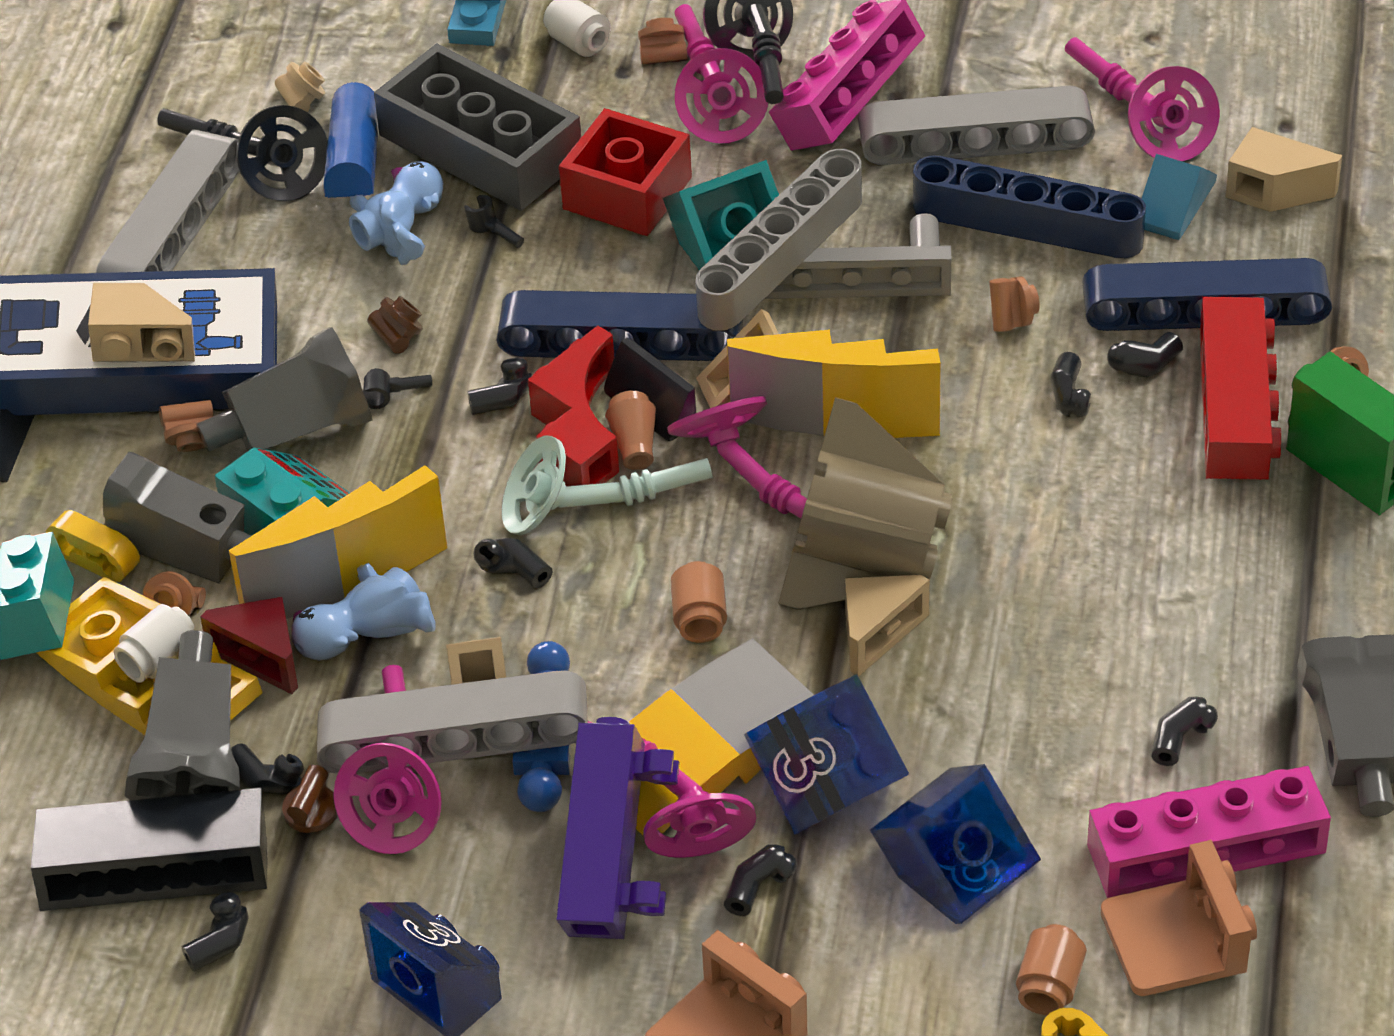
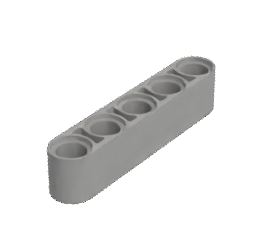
M1076 86L878 101L865 106L858 116L864 156L869 162L878 165L914 163L932 155L962 159L1070 150L1085 146L1093 139L1095 134L1087 94L1083 89Z
M192 130L98 263L96 273L172 271L239 172L236 156L238 139L200 130Z
M833 149L822 154L699 270L696 275L695 285L698 318L702 325L712 330H727L739 324L862 204L861 159L856 153L847 149Z
M552 671L331 701L323 705L318 711L317 762L327 772L338 774L343 763L353 753L365 746L376 743H391L405 747L421 757L426 764L574 744L577 741L578 723H588L586 683L576 673ZM376 757L365 762L357 773L389 767L387 757Z

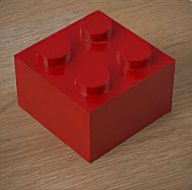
M604 108L559 165L563 210L648 237L667 212L663 198L682 191L692 178L690 134Z

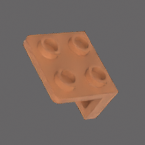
M1212 840L1189 845L1185 881L1110 897L1101 904L1102 920L1132 991L1139 996H1148L1247 972L1251 940L1257 938L1255 918L1248 905L1241 906L1236 895L1237 884L1233 868L1228 860L1221 861Z
M717 930L702 943L704 979L645 1034V1036H807V993L791 975L786 973L779 974L762 962L750 946L740 941L734 942Z

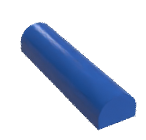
M358 82L344 84L333 95L324 174L325 197L336 198L374 194L378 121L374 91L365 84Z

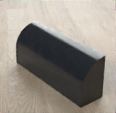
M261 788L36 809L31 872L40 911L267 889V836Z

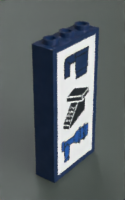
M275 268L0 275V410L7 409L14 415L159 411L160 406L211 400L213 410L229 409L222 392L277 365L278 304ZM93 283H145L192 317L195 361L93 362L88 327Z

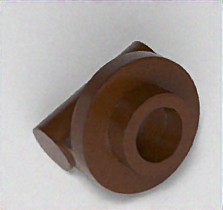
M399 296L395 301L385 297L380 302L381 307L379 310H375L369 315L367 323L395 354H400L408 348L409 340L423 330L422 325L417 321L422 314L402 296Z
M310 765L299 787L293 789L283 801L282 811L284 820L296 831L304 833L321 831L330 826L337 818L334 792L326 787L329 774L321 766Z

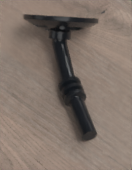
M705 0L703 21L712 43L717 48L739 51L755 61L761 70L766 102L769 104L780 103L784 99L779 68L782 62L781 46L788 38L792 28L793 6L791 0H726L723 10L725 25L719 26L717 18L720 0ZM737 2L738 5L734 12L735 21H733L732 9L734 3ZM780 2L782 6V23L776 34L773 32L778 20L776 3ZM767 7L770 8V21L768 20V8H767ZM737 33L745 37H754L752 39L753 49L739 47L730 41Z
M288 105L265 108L250 118L241 132H238L236 126L219 122L216 119H209L206 122L166 108L161 109L158 114V125L188 135L192 130H200L238 139L236 156L240 173L249 187L265 198L277 201H291L301 198L310 193L320 183L325 174L328 145L326 134L320 123L311 114L300 108ZM286 117L300 123L306 131L300 133L292 126L276 124V118ZM258 127L264 133L261 138L252 136ZM277 132H286L294 140L277 138ZM314 147V159L311 169L305 178L302 179L295 171L302 162L303 149ZM248 154L256 157L248 158ZM268 164L280 167L282 174L272 173L265 166ZM260 172L267 179L284 181L286 188L279 189L267 186L256 175Z

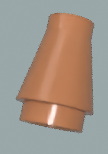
M625 391L615 395L610 400L609 408L605 414L611 432L617 436V445L622 455L623 464L631 470L647 468L654 461L652 450L656 408L649 401L648 396L639 391Z

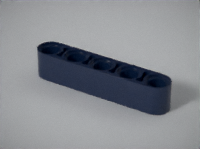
M927 156L918 160L914 165L913 209L917 215L931 214L941 223L1114 258L1125 259L1134 257L1143 249L1146 205L1140 197L1134 194L944 156Z
M1311 258L1103 264L1089 269L1084 274L1082 280L1087 322L1091 327L1102 331L1200 328L1203 297L1264 298L1265 318L1274 319L1275 326L1316 324L1327 318L1332 310L1326 269L1321 262Z
M519 290L507 294L502 300L496 341L499 348L511 356L556 358L567 350L575 340L581 339L599 325L613 334L614 357L621 341L627 337L658 360L713 361L727 346V339H733L742 330L743 320L727 330L706 328L700 323L698 318L696 294Z

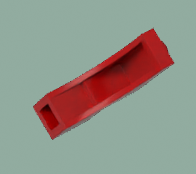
M599 325L581 339L575 340L567 350L546 366L540 367L528 379L531 415L546 424L542 431L536 435V439L549 435L562 442L566 455L563 478L566 486L607 483L619 473L617 436L598 421L590 408L592 399L600 385L606 380L615 358L613 334ZM557 457L556 467H558L559 469V461Z

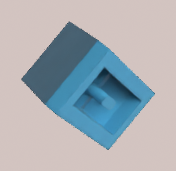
M1156 154L1141 198L1146 205L1145 230L1180 240L1216 183L1217 174L1196 165Z

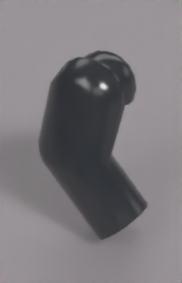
M1172 332L1164 333L1152 345L1124 340L1110 347L1107 353L1108 364L1114 370L1130 375L1151 377L1156 375L1182 352L1183 343Z
M1064 352L1058 357L1050 377L1057 409L1069 418L1071 414L1084 417L1090 410L1091 403H1089L1091 393L1087 389H1075L1076 379L1082 366L1081 359L1073 352Z
M516 357L504 360L501 364L503 377L496 385L467 391L472 415L509 408L518 403L529 388L528 379L532 377V374L527 371L528 364L525 359Z
M486 538L479 541L474 548V560L482 570L488 573H519L534 588L544 586L552 576L553 569L519 539L503 538L493 540Z
M1199 696L1188 697L1159 719L1151 754L1152 759L1157 764L1173 766L1179 761L1183 737L1191 728L1198 733H1207L1208 728L1212 729L1218 719V713L1215 707L1206 704L1207 700Z
M240 743L231 748L233 757L239 767V779L248 789L261 788L262 793L287 794L300 785L302 781L300 776L304 771V765L297 756L288 754L285 757L282 754L275 759L274 765L263 764L246 744Z
M770 844L740 863L736 867L724 900L726 910L737 916L749 915L763 881L769 876L778 883L786 882V879L791 878L797 867L795 856L784 852V846Z
M226 892L216 896L210 904V910L215 916L212 920L210 931L181 946L183 955L192 971L195 972L234 952L241 945L249 916L247 908L241 906V901L237 894Z

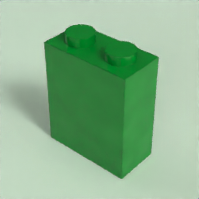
M1330 351L1314 363L1301 367L1293 378L1291 410L1287 421L1289 428L1286 450L1380 516L1394 505V394Z

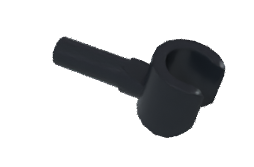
M477 196L479 209H472L467 205L464 206L469 228L473 232L484 233L491 231L516 248L523 245L524 238L496 218L492 199L489 196Z
M375 368L367 372L364 377L363 393L369 408L380 409L389 403L390 393L432 387V376L421 375L390 378L388 372Z

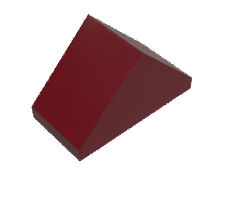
M282 597L208 609L200 616L202 629L213 637V643H215L222 660L291 695L298 689Z

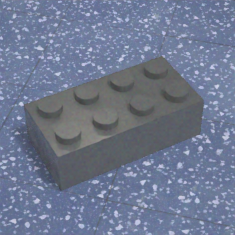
M438 43L374 92L379 136L520 211L560 179L559 165L581 138L580 116Z

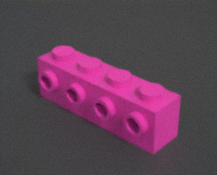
M869 0L859 5L852 12L853 18L850 22L830 36V44L824 51L806 63V71L799 79L783 89L784 99L780 103L775 104L769 111V114L791 151L832 144L926 35L906 0H890L877 3L876 0Z
M1309 766L1289 770L1278 769L1260 776L1235 781L1224 780L1210 786L1181 792L1170 791L1156 797L1126 803L1115 802L1102 808L1089 810L1087 846L1106 897L1110 898L1185 881L1189 845L1212 840L1221 861L1228 860L1234 872L1324 854L1327 850L1331 816Z

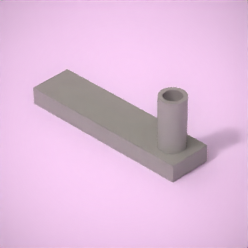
M925 213L918 214L910 221V246L817 248L765 299L951 295V245L940 246L939 222L935 216Z

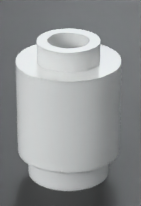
M553 0L545 11L544 25L548 29L549 35L579 55L590 57L606 46L610 35L609 20L579 0Z
M160 604L120 636V644L113 650L114 658L123 672L132 680L143 682L147 678L154 679L156 678L159 657L178 659L181 634L186 631L195 630V626L191 618L179 607L171 608Z

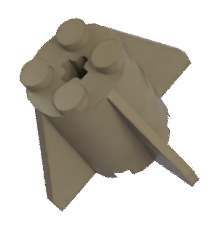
M835 397L818 462L828 464L826 471L815 469L798 529V534L808 536L807 541L799 539L795 541L778 601L779 604L796 609L845 600V578L923 575L930 580L938 554L937 545L930 544L934 527L945 529L953 500L951 498L952 494L943 492L945 484L857 403Z

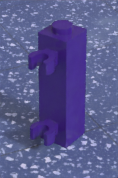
M601 717L596 720V723H578L556 918L568 937L625 939L627 912L645 916H664L667 893L660 891V882L635 881L630 883L641 781L660 785L678 784L680 762L674 760L673 750L652 749L644 752L645 743L634 724H630L622 718Z

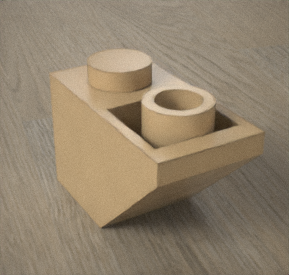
M1251 127L1229 160L1226 198L1269 212L1334 198L1339 187L1342 155Z
M93 283L88 322L93 362L195 361L192 317L145 283Z

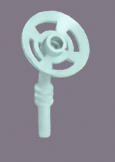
M546 435L532 442L515 464L503 496L502 520L509 532L516 535H524L535 529L549 511L557 507L625 502L627 506L633 505V499L641 503L644 502L645 496L652 500L656 498V493L713 478L708 458L653 473L645 469L642 470V476L634 472L631 473L630 479L623 475L619 477V482L566 486L563 481L566 464L564 446L559 439ZM557 457L559 461V469L558 467H556ZM526 501L527 510L530 512L524 521H522L520 515V502Z

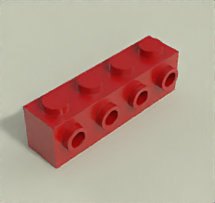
M1202 298L1200 356L1206 479L1269 480L1271 459H1280L1281 427L1271 426V421H1278L1279 391L1269 390V385L1276 384L1277 356L1276 354H1267V349L1274 348L1275 323L1274 319L1265 318L1264 298Z

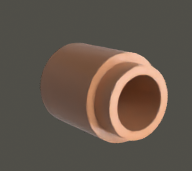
M694 561L681 566L671 576L674 625L680 630L681 636L688 641L695 643L712 641L721 634L723 626L727 621L723 573L716 566L701 561Z
M1051 924L1035 929L1030 934L1017 977L1016 987L1019 991L1018 1000L1021 1005L1036 1014L1047 1016L1052 1011L1064 1008L1065 1005H1068L1073 1000L1087 948L1072 929L1059 924Z

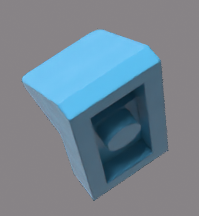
M456 0L447 29L449 43L494 46L506 0Z

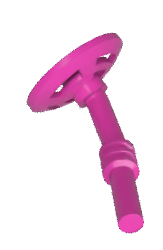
M688 4L680 5L675 9L674 14L679 25L684 27V37L688 43L686 50L690 61L682 69L675 86V106L678 115L690 132L705 141L731 143L741 140L759 126L768 108V102H766L760 67L750 57L739 51L727 48L715 49L710 38L704 36L691 6ZM720 60H724L723 72L719 68ZM741 67L745 68L752 76L756 85L757 98H750L748 84L744 77L738 73ZM695 72L702 74L704 80L700 81L693 74ZM733 78L740 84L743 97L736 96L735 90L730 84ZM686 93H693L696 109L705 118L702 125L692 116L687 105ZM700 94H707L708 101L713 107L710 113L702 105ZM741 109L750 115L737 128L719 131L720 119L730 118Z
M1077 37L1071 38L1065 45V52L1095 75L1103 89H1106L1117 100L1125 99L1129 102L1128 123L1131 134L1137 145L1147 155L1155 158V155L1159 154L1179 161H1186L1204 151L1214 138L1220 119L1218 98L1209 81L1197 71L1181 66L1163 67L1148 74L1137 85L1134 76L1130 75L1125 69H1122L1119 64L1107 62ZM1164 80V91L1159 92L1155 96L1147 92L1154 84ZM1183 81L1188 82L1197 90L1202 99L1203 107H1198L1193 95L1181 87ZM1177 94L1186 101L1188 108L1182 101L1175 100ZM1152 120L1157 126L1163 128L1162 133L1157 131V129L1154 127L1152 123ZM1140 121L1144 122L1147 131L1152 137L1161 141L1160 148L1146 138L1141 129ZM1192 122L1201 124L1202 127L1197 136L1186 146L1178 148L1175 137L1184 134Z
M751 397L712 407L682 418L667 427L669 435L684 438L708 437L710 446L717 447L718 453L759 492V499L762 502L769 504L770 507L777 509L782 514L792 513L800 519L802 518L807 498L801 495V489L796 485H792L791 482L783 479L778 474L770 475L736 442L740 438L737 428L750 421L767 405L766 397Z
M398 665L386 666L382 670L384 693L406 691L402 667ZM376 743L359 749L343 763L334 784V804L343 827L358 843L375 852L398 854L416 848L432 834L440 817L441 793L432 770L416 753L400 745ZM376 757H387L389 767L377 771L369 780L356 774L365 762ZM413 768L419 773V775L423 779L427 789L428 797L424 796L423 787L418 777L413 773ZM352 796H359L360 805L364 813L376 824L374 829L367 826L360 818L355 809ZM414 812H417L424 818L422 824L414 832L394 837L395 823L405 821Z
M643 739L645 743L644 752L658 749L655 743ZM679 769L678 784L664 785L678 797L677 802L666 806L654 814L646 823L643 836L646 846L658 855L673 858L702 856L725 849L744 838L756 823V813L753 804L746 798L727 793L709 794L703 791L700 785ZM722 801L735 804L739 810L725 808ZM670 822V826L677 833L674 837H669L660 833L657 828ZM725 823L728 824V825H726L725 827H723V828H721V829L715 831L716 829H718V828H720L721 826H723Z

